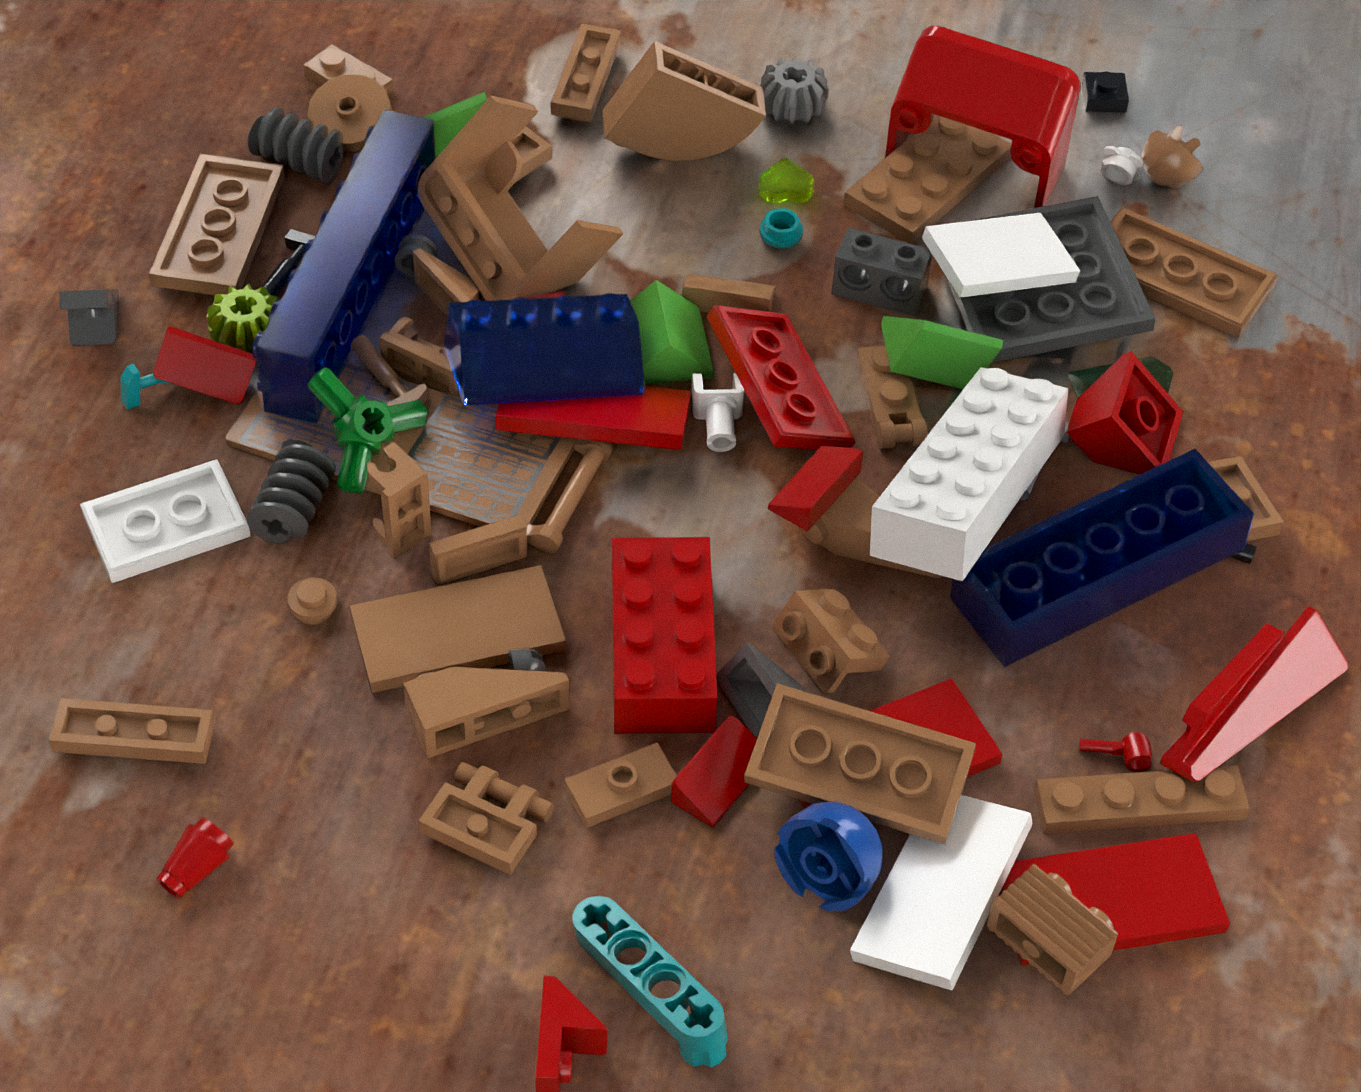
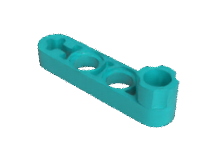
M603 896L589 897L581 901L575 907L572 914L575 935L579 944L678 1041L680 1054L686 1063L692 1067L697 1065L713 1067L721 1063L727 1056L725 1045L728 1042L724 1010L719 1001L615 901ZM593 920L600 924L607 921L608 930L611 935L609 940L607 939L606 932L599 925L592 924L589 926L588 923ZM627 948H640L646 953L645 957L636 964L626 965L617 961V956ZM661 981H673L680 985L679 991L670 998H657L650 993L651 989ZM689 1005L691 1014H688L685 1010Z

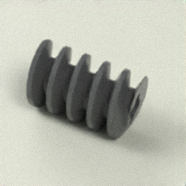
M278 106L273 107L267 116H260L253 124L248 135V148L251 154L262 156L270 162L276 161L285 168L291 167L297 173H306L312 179H321L325 184L332 183L341 168L343 161V135L339 130H333L328 135V128L325 125L318 124L314 128L313 122L308 118L302 119L299 122L297 114L291 112L285 116L284 110Z
M293 439L282 442V447L276 454L275 462L269 468L268 476L263 481L261 490L254 499L253 507L247 513L246 521L249 528L264 541L275 544L286 543L290 538H301L306 535L308 523L315 517V508L321 504L322 494L327 491L329 479L335 474L336 466L333 460L307 442Z

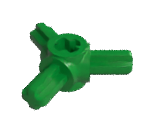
M326 367L318 371L308 383V388L335 416L331 423L334 425V434L338 441V446L344 450L337 480V487L342 492L362 494L365 490L368 476L367 463L371 461V456L380 453L381 444L390 442L394 437V433L420 428L427 423L426 415L428 411L421 401L413 400L387 406L383 401L368 400L363 394L356 398L333 372Z

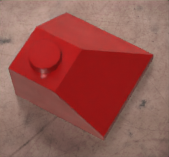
M1130 351L1123 354L1076 400L1066 433L1092 462L1160 479L1165 477L1183 410L1134 353Z

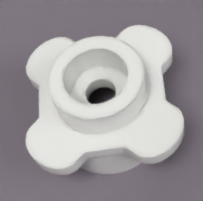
M1106 146L1103 153L1106 159H1103L1101 163V172L1106 179L1118 185H1129L1133 180L1140 179L1142 173L1139 171V168L1144 163L1140 156L1126 147Z

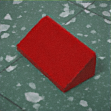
M168 326L153 376L157 379L240 405L243 402L258 356Z
M821 446L768 504V510L808 532L861 473L863 451L856 448Z
M730 714L672 782L671 803L712 828L716 826L750 785L745 783L744 775L757 738L739 719Z

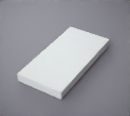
M961 795L946 845L910 834L850 949L852 960L953 990L990 914L992 902L998 897L1033 825L1031 813Z

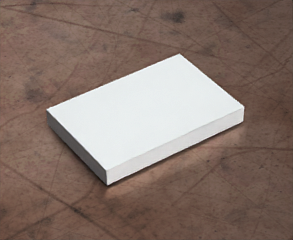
M1041 213L926 226L922 236L923 241L960 298L1074 283L1080 273V269Z
M217 459L80 504L82 515L111 583L251 537L245 516Z

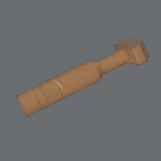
M358 336L352 341L351 348L383 387L389 388L397 397L386 403L387 406L413 400H419L422 405L425 404L429 398V393L424 383L407 392L400 384L397 373L365 336Z

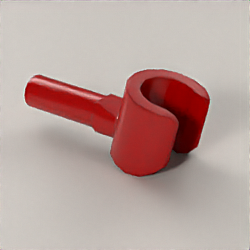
M1130 733L1124 736L1121 741L1080 738L1079 751L1107 753L1115 756L1123 755L1126 769L1129 771L1143 772L1149 770L1152 766L1150 741L1143 733Z

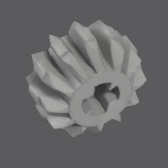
M796 56L792 61L779 58L776 65H766L765 72L761 76V82H759V86L763 88L766 113L774 114L775 121L788 119L791 125L795 120L800 119L805 123H809L811 116H821L829 94L828 79L824 76V68L813 67L812 60L800 62Z

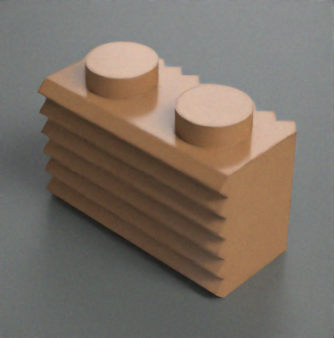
M1032 864L1028 871H1025L1013 884H1010L1007 890H1004L999 897L995 898L992 902L987 927L990 931L995 932L997 937L1003 939L1006 945L1012 946L1014 952L1020 953L1022 959L1028 960L1031 966L1036 967L1039 973L1045 974L1047 980L1053 981L1054 985L1061 988L1066 995H1070L1112 955L1118 932L1114 930L1110 918L1102 910L1096 907L1087 908L1072 895L1069 885L1062 877L1055 873L1046 874L1035 864Z

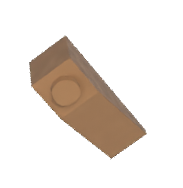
M857 479L853 480L808 532L798 527L807 539L815 544L822 545L834 555L937 579L942 577L938 574L870 556L872 506L880 495Z
M449 667L437 672L423 673L415 679L403 683L406 713L427 759L569 710V679L564 672Z

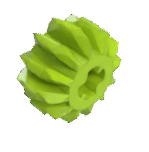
M248 283L244 289L237 290L229 286L227 295L215 294L213 305L207 307L208 313L206 318L210 338L213 341L249 353L255 352L262 357L265 347L277 348L279 337L284 335L285 321L282 305L278 300V296H271L266 287L253 290Z

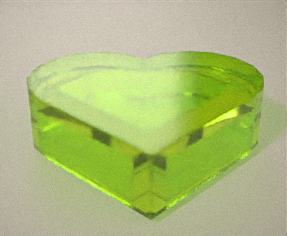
M786 157L779 160L759 176L758 193L765 201L778 203L788 200L801 203L813 196V176Z

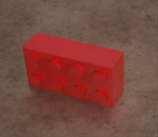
M710 537L612 538L614 734L714 733L717 712V677Z

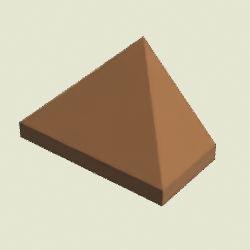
M421 248L413 251L416 285L464 335L471 332L481 298V292L473 280Z

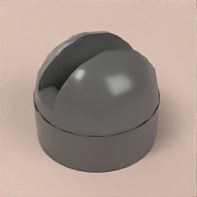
M521 648L508 651L509 670L546 672L542 655L534 649Z

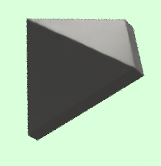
M746 643L716 674L718 684L749 731L756 738H758L777 683L805 691V688L749 643Z

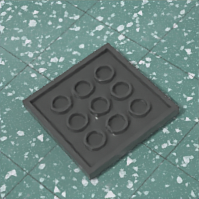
M1098 196L976 219L983 220L1041 213L1080 269L1076 282L960 298L947 278L967 330L1004 340L1001 351L991 363L1154 331L1155 316Z

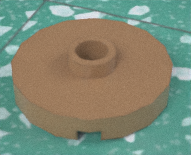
M344 74L329 79L315 91L309 101L307 116L313 122L314 128L318 124L325 125L328 128V135L333 130H339L343 135V152H357L371 147L379 141L378 136L384 130L387 132L391 125L393 110L386 89L375 79L362 74ZM348 108H353V109L350 110V111H344V110H346V109H348Z

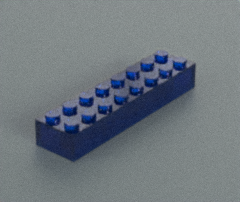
M383 110L376 125L369 127L365 146L361 153H355L353 156L350 173L346 181L339 182L335 193V201L330 210L323 212L319 231L314 240L309 239L307 241L303 260L299 268L291 271L285 294L281 300L274 302L270 313V321L265 331H259L255 337L253 357L258 359L259 366L257 389L262 392L265 412L318 423L325 405L308 388L310 379L325 367L330 369L338 379L340 378L346 363H348L354 351L351 348L352 341L362 335L396 268L395 256L399 250L398 247L402 238L413 234L425 210L418 197V183L422 174L435 160L434 120Z

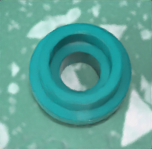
M778 208L771 210L760 224V237L766 244L772 247H792L802 239V223L799 221L798 215L789 209Z

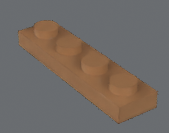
M1238 765L1219 766L1199 782H1192L1172 770L1037 779L1034 788L1043 834L1246 820L1250 810Z

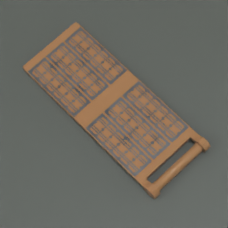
M288 346L226 435V442L230 447L275 461L276 454L282 447V442L290 439L307 442L333 460L336 471L331 479L337 481L344 450L338 446V441L334 434V425L331 423L335 416L308 388L310 379L318 371L326 367L333 372L356 398L363 394L368 400L388 403L397 397L389 388L383 387L369 369L298 347ZM399 379L400 384L407 392L419 386L418 384ZM427 388L429 398L423 405L428 411L426 415L427 423L420 428L394 433L393 439L390 442L381 444L380 453L371 456L370 462L377 465L379 471L390 472V464L384 456L383 448L395 442L427 472L430 511L479 527L521 514L527 526V542L539 551L555 554L563 542L562 532L598 467L600 464L607 462L614 449L613 444L495 430L496 408ZM573 451L582 453L584 455L546 523L532 525ZM367 476L365 490L381 495V490Z

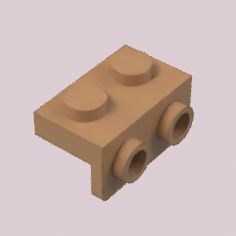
M835 589L795 590L774 621L773 629L823 693L835 692L847 673L880 671L890 656L877 641L876 634L864 625L849 607V601L844 595Z

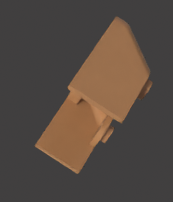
M492 95L425 170L418 183L420 202L488 304L549 294L580 281L623 235L619 227L576 220L549 251L546 249L508 193V190L519 178L522 169L521 156L512 141L538 113V110L534 105Z

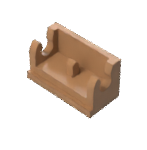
M408 317L399 319L387 333L384 332L379 337L381 356L399 377L414 384L421 385L424 383L427 388L464 398L486 373L485 364L478 361L482 352L476 349H470L463 357H460L418 337V333L413 330H408L405 333L414 322Z
M392 442L383 448L384 456L390 464V472H381L378 470L377 465L368 462L367 474L369 479L381 490L384 525L381 520L374 518L373 530L376 536L388 546V553L395 559L432 535L427 472L395 442Z

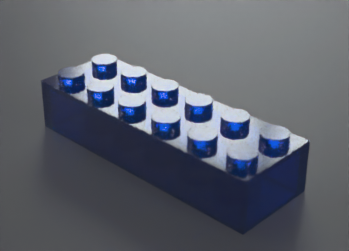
M1193 449L985 548L963 581L952 579L950 599L1001 664L1006 667L1244 550L1254 513L1196 449Z

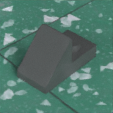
M119 289L59 291L60 310H68L69 336L72 345L115 343L117 338Z

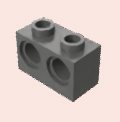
M848 227L835 256L831 294L916 317L928 287L932 253L929 248Z

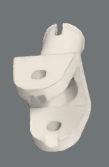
M702 373L692 374L693 416L696 419H706L707 447L716 452L729 451L736 446L734 419L740 418L743 414L745 393L736 373H733V389L703 390Z

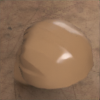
M1182 125L1173 127L1168 135L1154 129L1146 139L1141 158L1144 161L1143 166L1146 174L1155 184L1173 189L1179 188L1195 180L1203 171L1201 163L1192 154L1201 145L1200 141L1196 138L1187 142L1182 141Z

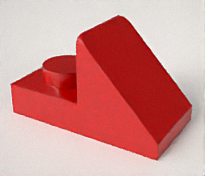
M544 976L535 1075L536 1092H560V1083H571L573 1054L605 1055L607 1053V1028L555 976Z

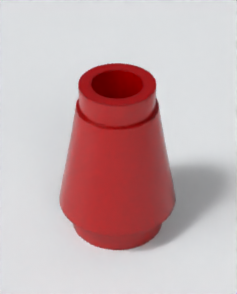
M201 817L195 825H187L156 881L171 895L181 899L186 892H189L229 859L227 852L234 845L233 841L218 826Z

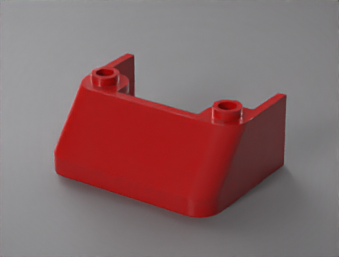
M929 26L922 31L915 42L892 104L885 158L903 144L909 133L920 134L925 132L931 125L935 114L1011 139L1010 155L1013 162L1020 169L1040 176L1034 208L1043 207L1065 168L1081 89L1079 77L1073 70L1064 65L945 27Z

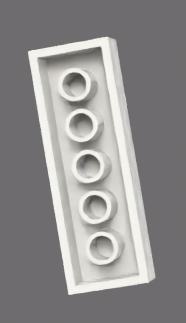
M981 367L872 506L870 556L963 581L1063 438L1069 388L1053 385L1045 379H1028L1011 375L999 368L986 369Z

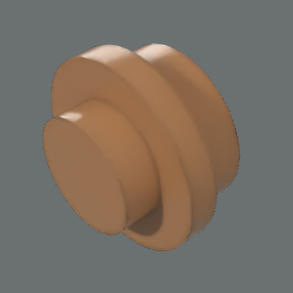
M306 578L295 583L289 590L287 595L288 607L290 612L299 621L311 625L319 624L326 621L332 615L337 605V593L334 586L324 579Z

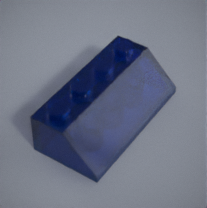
M627 294L564 295L553 298H515L513 300L494 301L471 300L468 302L449 303L444 349L464 406L640 395L644 393L639 321Z

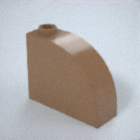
M656 41L653 42L603 109L605 139L617 146L626 147L650 157L673 161L696 160L724 152L747 138L766 117L762 87Z

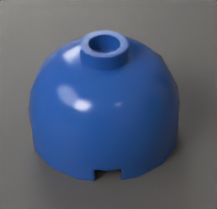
M813 803L792 816L780 827L777 834H780V843L774 848V858L782 877L792 890L801 897H803L804 891L807 888L826 900L819 906V908L824 910L845 911L858 904L870 891L882 870L883 845L877 830L865 815L844 803Z

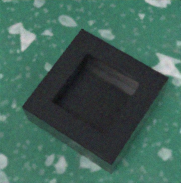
M1107 71L1084 72L1082 90L1086 112H1127L1129 96L1125 73Z

